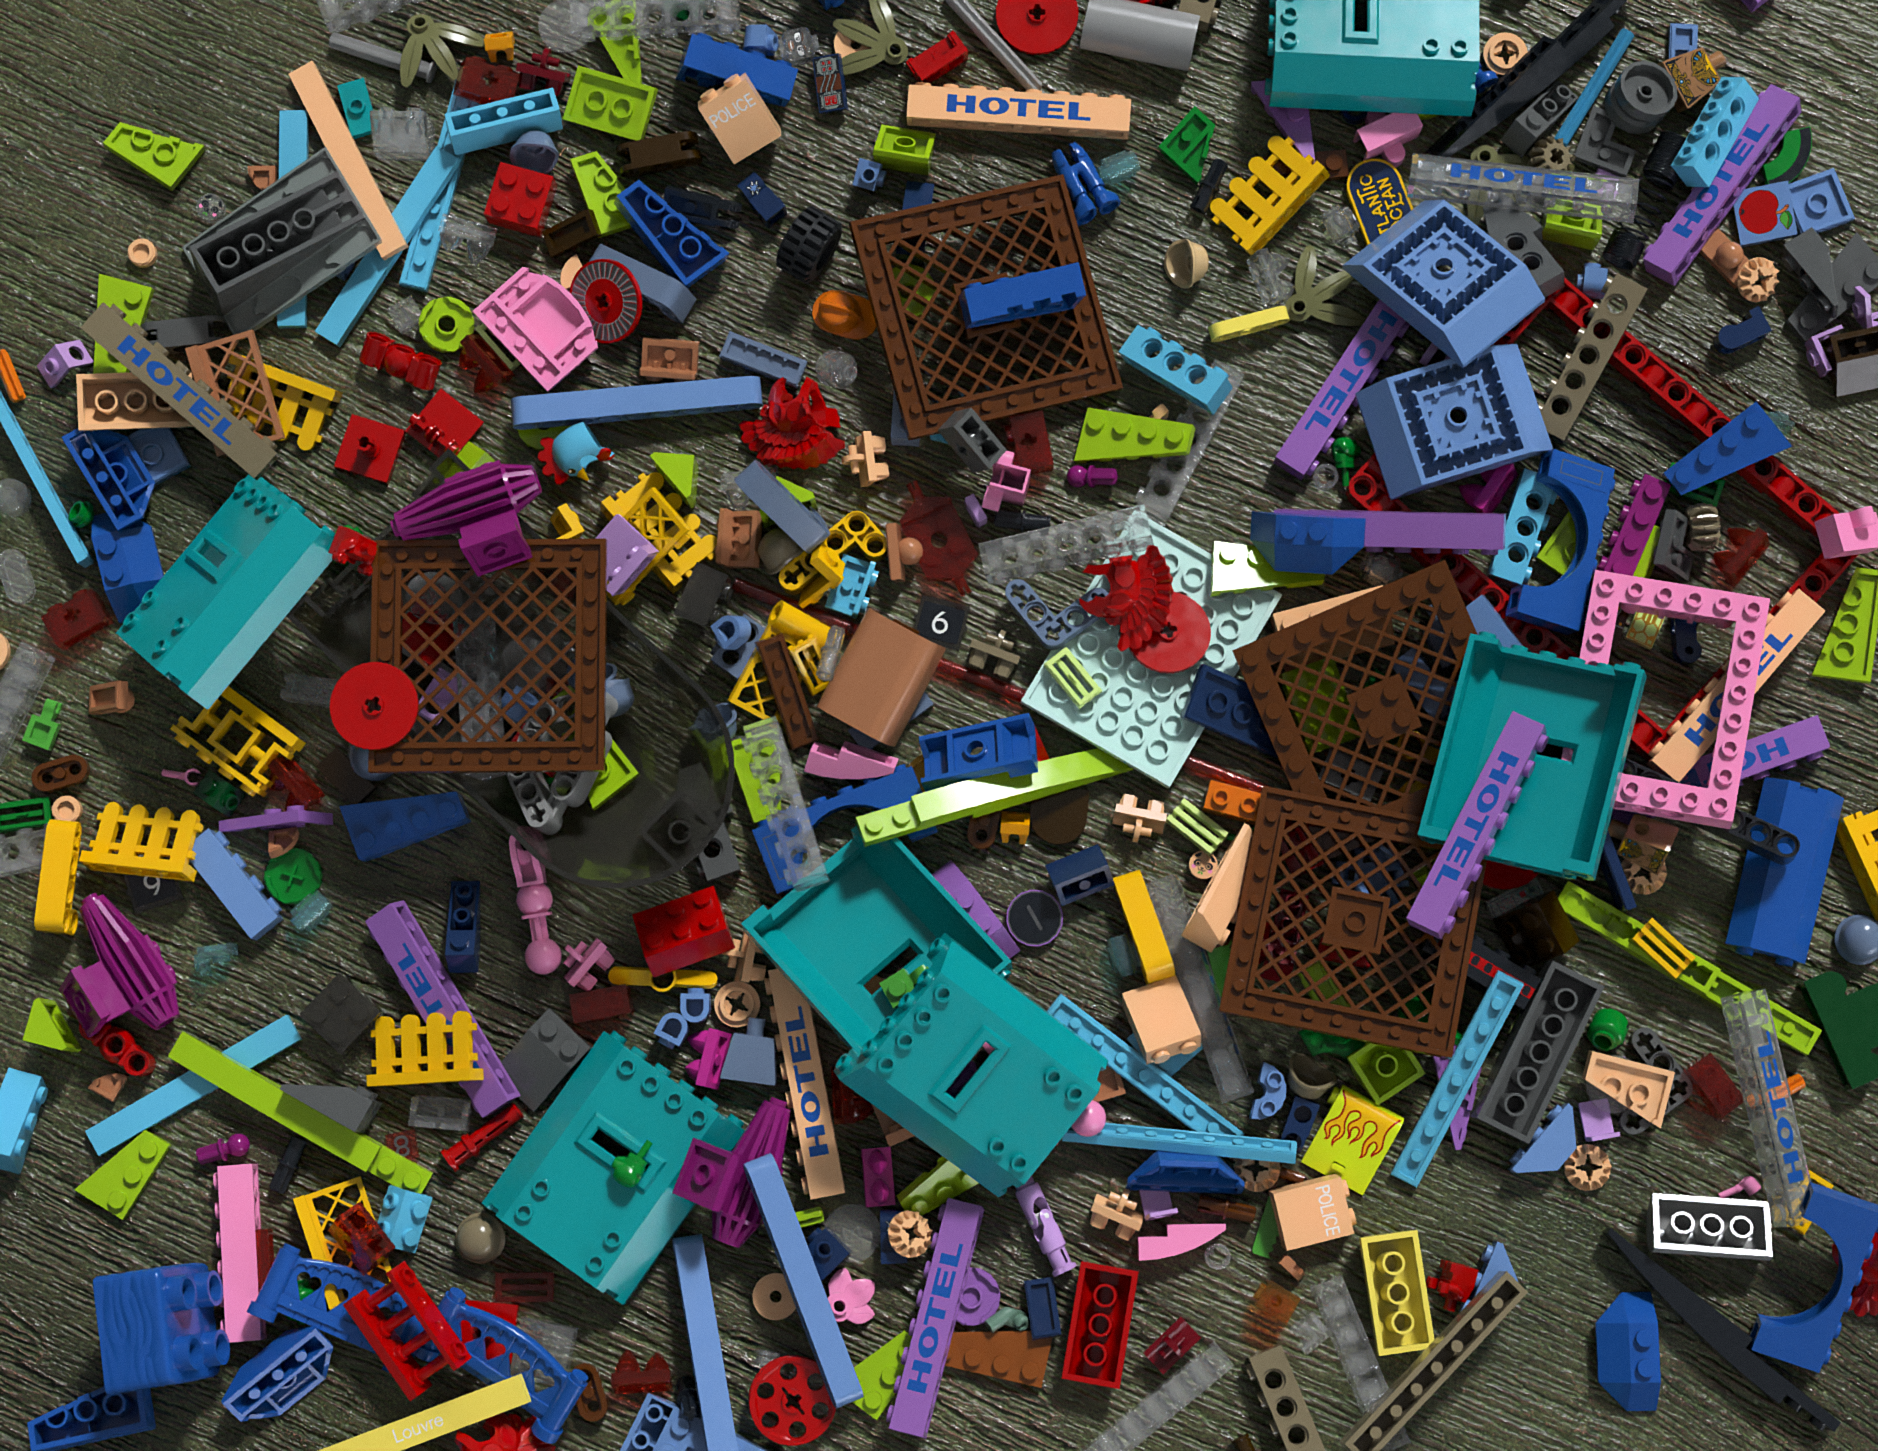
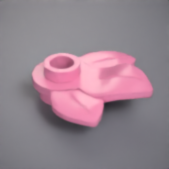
M846 1268L838 1270L828 1283L830 1295L828 1301L836 1322H843L845 1320L854 1324L868 1322L875 1316L871 1307L867 1305L874 1295L875 1283L868 1279L852 1281L850 1273ZM835 1302L843 1304L844 1310L842 1312L834 1309Z

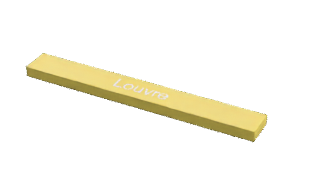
M521 1373L318 1451H402L529 1403L531 1398Z

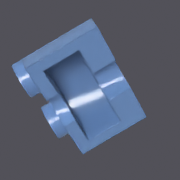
M1265 1062L1261 1063L1257 1083L1263 1088V1095L1259 1099H1253L1249 1120H1261L1274 1115L1282 1107L1286 1098V1084L1282 1073L1274 1066Z

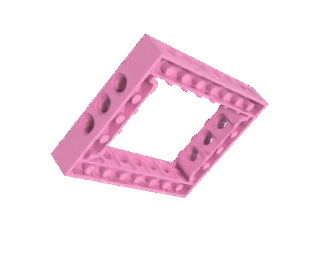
M1595 570L1579 657L1586 661L1585 664L1597 666V663H1609L1619 605L1624 612L1635 614V612L1658 615L1660 619H1664L1665 616L1687 620V623L1690 624L1693 621L1716 625V628L1720 629L1729 628L1736 622L1730 646L1732 647L1730 659L1726 669L1727 678L1721 699L1722 707L1716 730L1718 731L1712 752L1713 761L1707 782L1708 788L1622 773L1613 809L1725 829L1731 828L1770 598ZM1563 747L1561 760L1571 762L1573 749Z

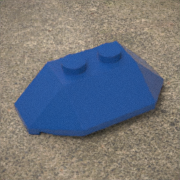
M77 428L61 437L118 532L144 518L156 483L127 436L109 430L79 431Z
M1252 511L1250 541L1275 571L1332 575L1364 547L1366 518Z
M107 513L95 515L92 520L91 538L105 593L118 622L121 624L130 612L135 611L142 602L144 594L155 587L164 576L152 526L139 520L118 532Z
M1157 1150L1128 1177L1125 1188L1134 1191L1241 1194L1245 1188V1183L1220 1156Z
M1620 1292L1595 1322L1597 1382L1626 1411H1657L1661 1373L1658 1320L1651 1292Z
M315 1326L286 1330L240 1367L221 1400L222 1404L240 1422L248 1421L249 1419L280 1416L326 1379L333 1344Z

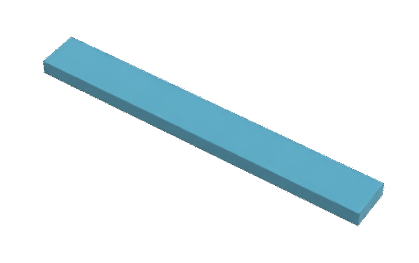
M458 76V79L455 80L447 113L479 106L485 86L484 81ZM444 120L437 146L455 156L446 120ZM466 153L455 156L461 161L460 165L411 238L399 281L401 287L428 292Z
M307 110L279 111L280 179L309 158V114ZM307 295L277 315V326L279 329L307 328Z
M438 146L434 148L392 213L407 244L461 163L457 157ZM377 248L366 254L315 332L336 346L341 347L403 251L385 261L381 258Z
M0 390V422L76 562L84 568L92 565V557L75 526L69 521L68 513Z
M1499 970L1496 971L1452 1058L1449 1060L1391 1170L1392 1176L1417 1188L1524 986L1523 982Z
M1061 993L1047 1011L1099 1050L1107 1058L1108 1067L1192 1131L1238 1136L1245 1134L1153 1063L1146 1065L1144 1057Z
M285 1015L224 1050L222 1053L253 1069L300 1042L302 1038L290 1016ZM190 1070L85 1132L98 1156H103L141 1134L144 1130L153 1127L217 1090L219 1087Z
M1105 1123L1102 1131L1091 1137L1081 1136L1070 1127L1062 1137V1141L1291 1164H1295L1297 1142L1290 1140Z

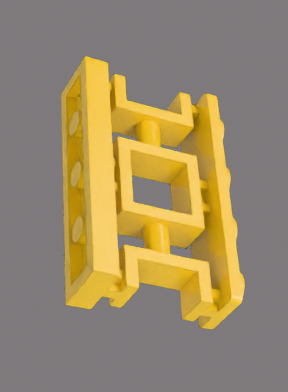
M229 686L221 695L242 710L241 715L230 709L223 720L219 719L214 713L222 702L217 699L208 710L204 708L193 723L180 716L178 724L171 726L170 729L177 734L174 737L176 741L186 748H189L190 745L194 746L199 750L196 753L199 758L209 765L212 761L221 766L218 769L219 773L231 781L234 777L242 782L240 788L252 797L256 793L265 797L267 795V788H271L274 784L264 777L263 774L279 753L292 760L295 751L300 752L306 744ZM235 721H238L253 733L237 755L219 743ZM206 723L215 730L207 739V742L215 747L214 751L212 752L186 733L187 729L189 728L199 734ZM259 724L287 743V745L283 748L274 742L265 753L257 747L266 735L257 729ZM250 756L256 759L258 764L250 774L257 778L259 782L257 784L252 782L229 765L230 762L234 761L242 767Z

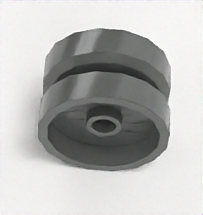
M1648 61L1633 62L1622 71L1618 79L1609 87L1604 97L1605 110L1610 120L1618 128L1633 134L1648 133L1657 127L1663 120V117L1674 107L1677 100V86L1673 77L1656 63Z

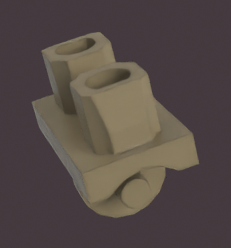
M1001 629L998 637L989 633L986 636L985 641L995 644V646L972 639L969 666L983 671L987 658L998 661L993 675L1008 680L1013 669L1018 668L1021 656L1001 649L1003 647L1012 650L1014 645L1013 642L1005 640L1007 631Z

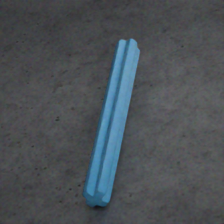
M1625 28L1620 30L1554 137L1555 141L1563 138V145L1565 147L1568 145L1633 40L1634 34Z

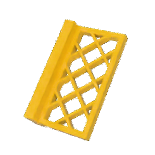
M361 1176L293 1199L313 1259L333 1262L332 1259L337 1249L353 1255L348 1267L352 1266L357 1257L372 1264L367 1273L368 1275L371 1274L374 1266L386 1271V1273L391 1270L384 1245L376 1243L379 1251L374 1261L358 1254L365 1239L374 1242L372 1237L368 1236V1233L372 1228L374 1234L376 1225ZM357 1184L360 1197L355 1206L340 1199L345 1188ZM340 1190L337 1197L329 1194ZM326 1196L335 1201L326 1216L316 1211L312 1199ZM361 1201H363L366 1211L358 1208ZM338 1202L353 1209L346 1225L330 1218ZM356 1211L368 1216L370 1223L364 1234L349 1227ZM318 1216L325 1219L322 1227L320 1225ZM328 1221L344 1228L337 1243L331 1242L324 1237L323 1231ZM347 1230L362 1236L355 1252L340 1246ZM327 1243L334 1246L331 1255ZM380 1255L384 1266L376 1263ZM327 1284L325 1286L324 1294L329 1310L347 1299L344 1297L342 1288L337 1290L334 1284Z

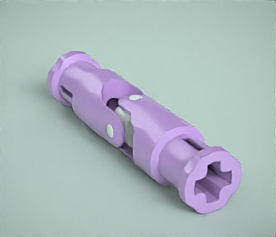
M1031 1176L1024 1185L1016 1188L1015 1195L1029 1225L1032 1227L1042 1253L1047 1255L1054 1270L1052 1275L1056 1277L1075 1268L1077 1265L1071 1261L1065 1248V1239L1053 1218L1045 1196L1038 1182H1034ZM1034 1204L1040 1208L1041 1211L1039 1213H1034Z

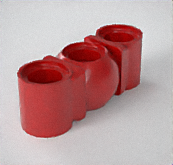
M367 333L359 357L360 362L378 370L384 368L389 375L401 379L405 378V382H409L417 388L433 390L442 364L439 359L422 352L416 354L413 348L404 344H395V340H391L381 333Z
M109 1021L103 1025L97 1035L88 1037L79 1023L80 1034L87 1040H90L94 1046L99 1047L101 1055L108 1062L124 1067L127 1073L134 1076L145 1077L154 1071L156 1066L155 1057L145 1051L141 1045L136 1044L135 1038L129 1030L117 1027ZM116 1038H120L123 1042V1048L119 1053H115L112 1049V1043ZM141 1055L145 1059V1066L142 1070L137 1071L134 1067V1061Z

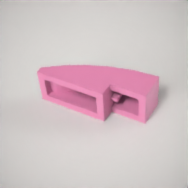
M844 741L841 750L814 742L804 772L836 779L876 778L893 774L898 758L848 741Z
M1166 1224V1236L1137 1237L1138 1261L1166 1258L1195 1249L1225 1231L1226 1224Z

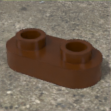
M68 755L42 763L33 770L32 783L38 790L46 793L61 790L84 782L90 774V765L85 758L79 755ZM79 765L80 772L77 775H73V767ZM48 774L53 776V780L50 783L45 782V777Z
M1001 810L977 818H972L971 815L967 831V838L971 846L984 850L993 845ZM983 830L987 833V838L982 841L978 840L976 833Z
M581 1363L573 1369L589 1373L591 1379L576 1402L578 1411L585 1420L591 1422L598 1421L606 1415L609 1407L598 1369L593 1364ZM595 1400L599 1403L597 1411L590 1410V1401Z

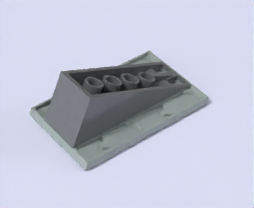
M325 146L182 247V250L219 313L224 317V321L232 335L248 330H254L255 332L278 314L302 300L305 295L374 250L382 243V240Z

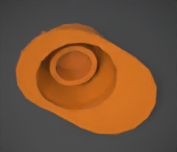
M830 290L821 294L813 305L812 316L814 322L821 330L848 339L860 340L871 335L877 327L870 301L864 297L841 290Z

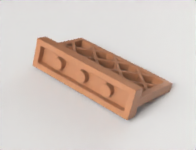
M254 330L241 332L203 345L185 348L196 383L200 379L213 389L210 395L217 401L222 398V394L226 396L224 399L226 402L229 403L231 399L242 405L237 419L241 420L247 409L260 415L255 424L256 429L253 431L260 439L264 436L257 431L264 418L273 423L276 432L275 435L268 436V438L273 442L285 439ZM248 338L251 349L245 358L234 352V349L239 340ZM231 343L229 348L223 346ZM219 347L226 351L220 366L211 362L208 350ZM231 355L244 361L237 376L224 369ZM248 364L257 368L259 374L254 385L242 379ZM222 372L234 378L228 393L219 389L218 380ZM239 382L252 388L245 402L232 396ZM256 391L265 395L267 403L262 412L250 406ZM213 443L217 457H229Z

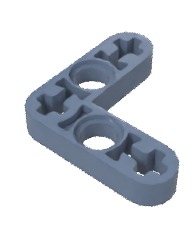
M1021 579L1010 581L1005 589L1008 604L1041 644L1050 650L1061 648L1101 618L1092 614L1089 617L1088 613L1080 605L1079 599L1054 616L1030 585ZM1016 588L1018 591L1024 589L1023 597L1028 602L1025 606L1018 596L1013 598V589ZM1094 588L1080 598L1089 602L1095 596L1105 597L1109 593L1105 589ZM1033 608H1039L1043 611L1044 615L1041 620L1032 621L1027 616L1028 612ZM1073 612H1078L1083 615L1084 620L1081 624L1074 626L1068 622V616ZM1062 621L1069 633H1066L1065 629L1058 633L1057 641L1054 639L1047 640L1048 631L1051 630L1053 633L1061 629L1059 622Z

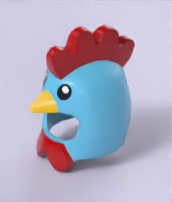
M584 421L565 429L555 439L550 437L542 438L540 444L544 447V450L538 453V459L542 463H546L542 469L543 474L547 477L555 476L557 485H563L570 476H578L588 481L589 478L585 470L587 465L597 460L603 462L615 457L614 452H611L609 448H602Z

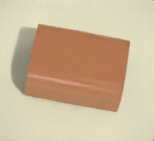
M868 608L843 653L817 707L862 733L886 745L895 747L923 696L946 648L884 617L880 612Z

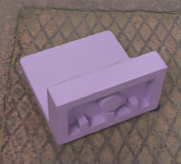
M616 514L595 538L607 539V580L609 581L607 591L612 596L623 594L660 552L623 516Z

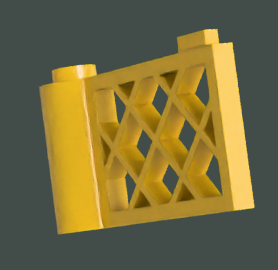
M655 487L650 488L623 517L628 522L632 518L640 519V534L649 540H659L660 552L623 594L612 596L607 591V597L614 605L619 603L625 605L630 602L635 596L633 591L636 589V585L674 547L680 549L691 538L687 534L691 528ZM651 498L659 505V516L647 515V502ZM647 519L659 520V536L647 535ZM665 520L673 521L680 529L674 537L665 536Z
M781 600L773 607L768 618V625L760 638L762 640L771 637L772 634L783 633L785 641L796 646L798 644L797 641L801 639L804 641L808 639V635L813 634L820 648L825 649L832 639V634H830V627ZM812 646L807 649L812 659H814L816 654ZM755 647L728 701L768 723L778 726L779 723H782L778 710L773 718L764 712L762 703L772 700L773 696L771 694L760 697L757 684L767 681V678L763 676L755 679L753 669L756 663L761 662ZM804 658L802 663L807 671L809 666ZM797 671V676L799 682L801 683L802 677L799 671ZM753 687L756 700L744 703L737 699L743 688ZM757 705L759 711L751 706Z

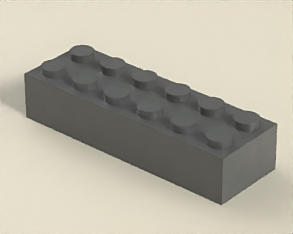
M1546 960L1537 976L1541 981L1524 1010L1520 1011L1470 1117L1527 1144L1530 1143L1605 987L1553 960Z

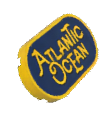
M1367 159L1358 163L1351 170L1347 179L1346 194L1367 246L1409 213L1413 206L1400 173L1389 162L1382 159Z

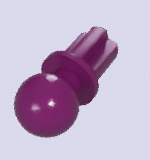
M1075 465L1067 472L1068 483L1076 488L1083 487L1087 482L1090 488H1094L1096 485H1115L1118 480L1116 469L1096 468L1095 465H1090L1088 471L1083 466Z
M239 1133L232 1135L227 1143H224L223 1139L220 1138L217 1143L198 1148L196 1150L197 1159L203 1165L220 1159L227 1161L228 1154L236 1157L243 1156L249 1151L250 1141L245 1135Z

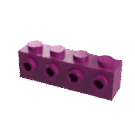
M1644 474L1639 480L1635 479L1628 492V495L1632 497L1628 506L1623 505L1617 520L1621 523L1617 531H1612L1606 545L1610 549L1606 557H1601L1596 570L1633 576L1671 484Z

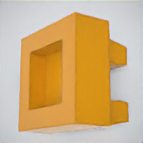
M513 31L485 35V51H487L491 63L497 62V52L500 50L506 53L507 61L514 59L515 39Z
M1002 811L1000 828L1002 843H1008L1010 834L1019 835V844L1025 845L1029 835L1030 813Z

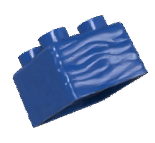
M199 1262L176 1264L102 1275L93 1279L103 1378L107 1394L111 1395L207 1379L218 1375L220 1365L227 1364L230 1357V1343L225 1331L221 1329L216 1330L213 1307L220 1305L222 1302V1280L216 1271H209L206 1264Z

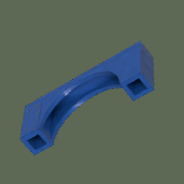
M1556 449L1541 455L1536 481L1552 489L1568 507L1576 531L1575 552L1567 570L1551 585L1529 586L1522 584L1511 588L1505 616L1565 635L1578 632L1585 622V613H1583L1585 603L1591 595L1590 580L1597 567L1596 553L1603 540L1602 526L1609 513L1608 499L1615 486V479L1613 478L1614 468Z
M905 764L895 767L893 774L883 778H867L863 780V786L853 789L852 785L836 791L838 796L828 800L826 796L817 798L810 802L811 807L801 811L799 807L787 810L783 813L784 817L776 821L773 818H768L758 822V828L753 829L752 832L776 893L779 896L786 894L804 880L802 868L804 849L810 835L824 819L848 808L885 809L911 800V796L923 793L913 767L906 768ZM936 826L910 833L908 836L913 843L938 833V829Z
M1809 1182L1799 1209L1803 1218L1820 1226L1835 1242L1839 1258L1835 1281L1825 1297L1804 1312L1783 1317L1757 1314L1749 1335L1753 1338L1749 1345L1752 1351L1819 1373L1822 1365H1826L1830 1359L1831 1348L1829 1347L1833 1338L1837 1339L1840 1334L1843 1312L1847 1313L1852 1303V1296L1850 1294L1854 1285L1858 1286L1861 1281L1864 1259L1868 1260L1873 1250V1243L1871 1241L1875 1232L1878 1233V1204Z

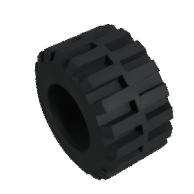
M814 206L808 207L799 214L785 234L777 253L776 266L803 283L809 284L821 274L832 258L841 238L842 223Z

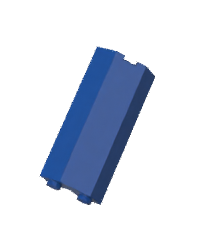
M1765 777L1755 817L1794 834L1800 842V848L1795 859L1785 865L1777 864L1747 850L1725 944L1735 947V953L1750 957L1753 956V952L1762 953L1776 958V964L1793 967V963H1806L1844 798L1826 789H1810L1800 786L1801 783ZM1752 831L1751 837L1753 840L1758 842L1765 840L1763 833ZM1780 843L1777 845L1780 852L1784 854L1792 853V848L1788 844Z

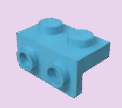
M843 554L841 560L845 563L844 578L835 589L830 590L825 608L857 619L859 612L865 613L870 599L865 594L868 586L874 588L879 571L874 570L876 562L871 561L869 563Z
M389 1185L383 1199L378 1222L374 1228L372 1240L390 1248L416 1253L433 1197Z

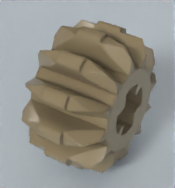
M1548 136L1546 139L1538 140L1534 147L1529 150L1527 155L1531 159L1526 165L1533 167L1534 170L1532 172L1542 173V176H1539V183H1544L1545 174L1569 176V173L1575 168L1571 162L1575 160L1576 156L1569 154L1572 146L1565 147L1563 145V138L1555 141L1553 136ZM1555 178V180H1557V181H1564V180H1566V179H1563V178Z
M1696 503V505H1689L1684 512V515L1688 518L1684 536L1686 545L1692 551L1698 550V552L1714 549L1718 546L1719 538L1721 537L1718 510L1712 504Z

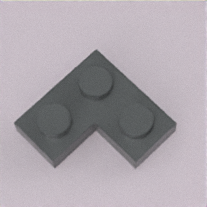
M1593 106L1575 150V160L1597 169H1603L1625 179L1636 150L1610 141L1616 125L1610 120L1606 110Z
M1666 509L1665 516L1660 523L1658 546L1654 550V564L1677 580L1689 581L1694 553L1682 546L1688 518L1677 510Z

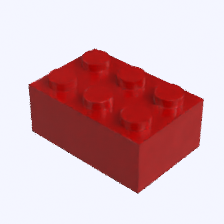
M714 886L632 915L645 960L653 977L735 949L725 913Z

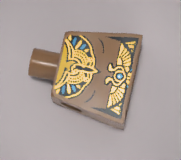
M1701 47L1657 64L1673 77L1677 86V100L1674 107L1678 113L1692 107L1718 84L1720 77L1717 70L1726 65V59L1720 51H1716L1708 56L1705 49Z
M1634 814L1629 825L1613 818L1608 831L1610 836L1622 841L1617 850L1620 856L1658 876L1679 828L1640 814Z

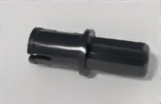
M1217 158L1213 160L1204 180L1199 181L1200 187L1190 204L1191 209L1198 213L1206 214L1215 193L1220 191L1218 186L1228 167L1226 162Z
M999 510L995 512L994 526L1019 529L1021 533L1024 530L1049 533L1051 516L1026 513V510H1023V513Z
M293 1135L290 1137L291 1139L282 1158L277 1160L279 1165L269 1185L271 1190L280 1194L286 1192L295 1170H299L300 1167L297 1165L308 1144L307 1141Z
M682 1376L677 1380L678 1384H676L678 1389L677 1403L682 1409V1414L686 1416V1420L692 1421L693 1418H698L700 1415L695 1381L690 1376Z

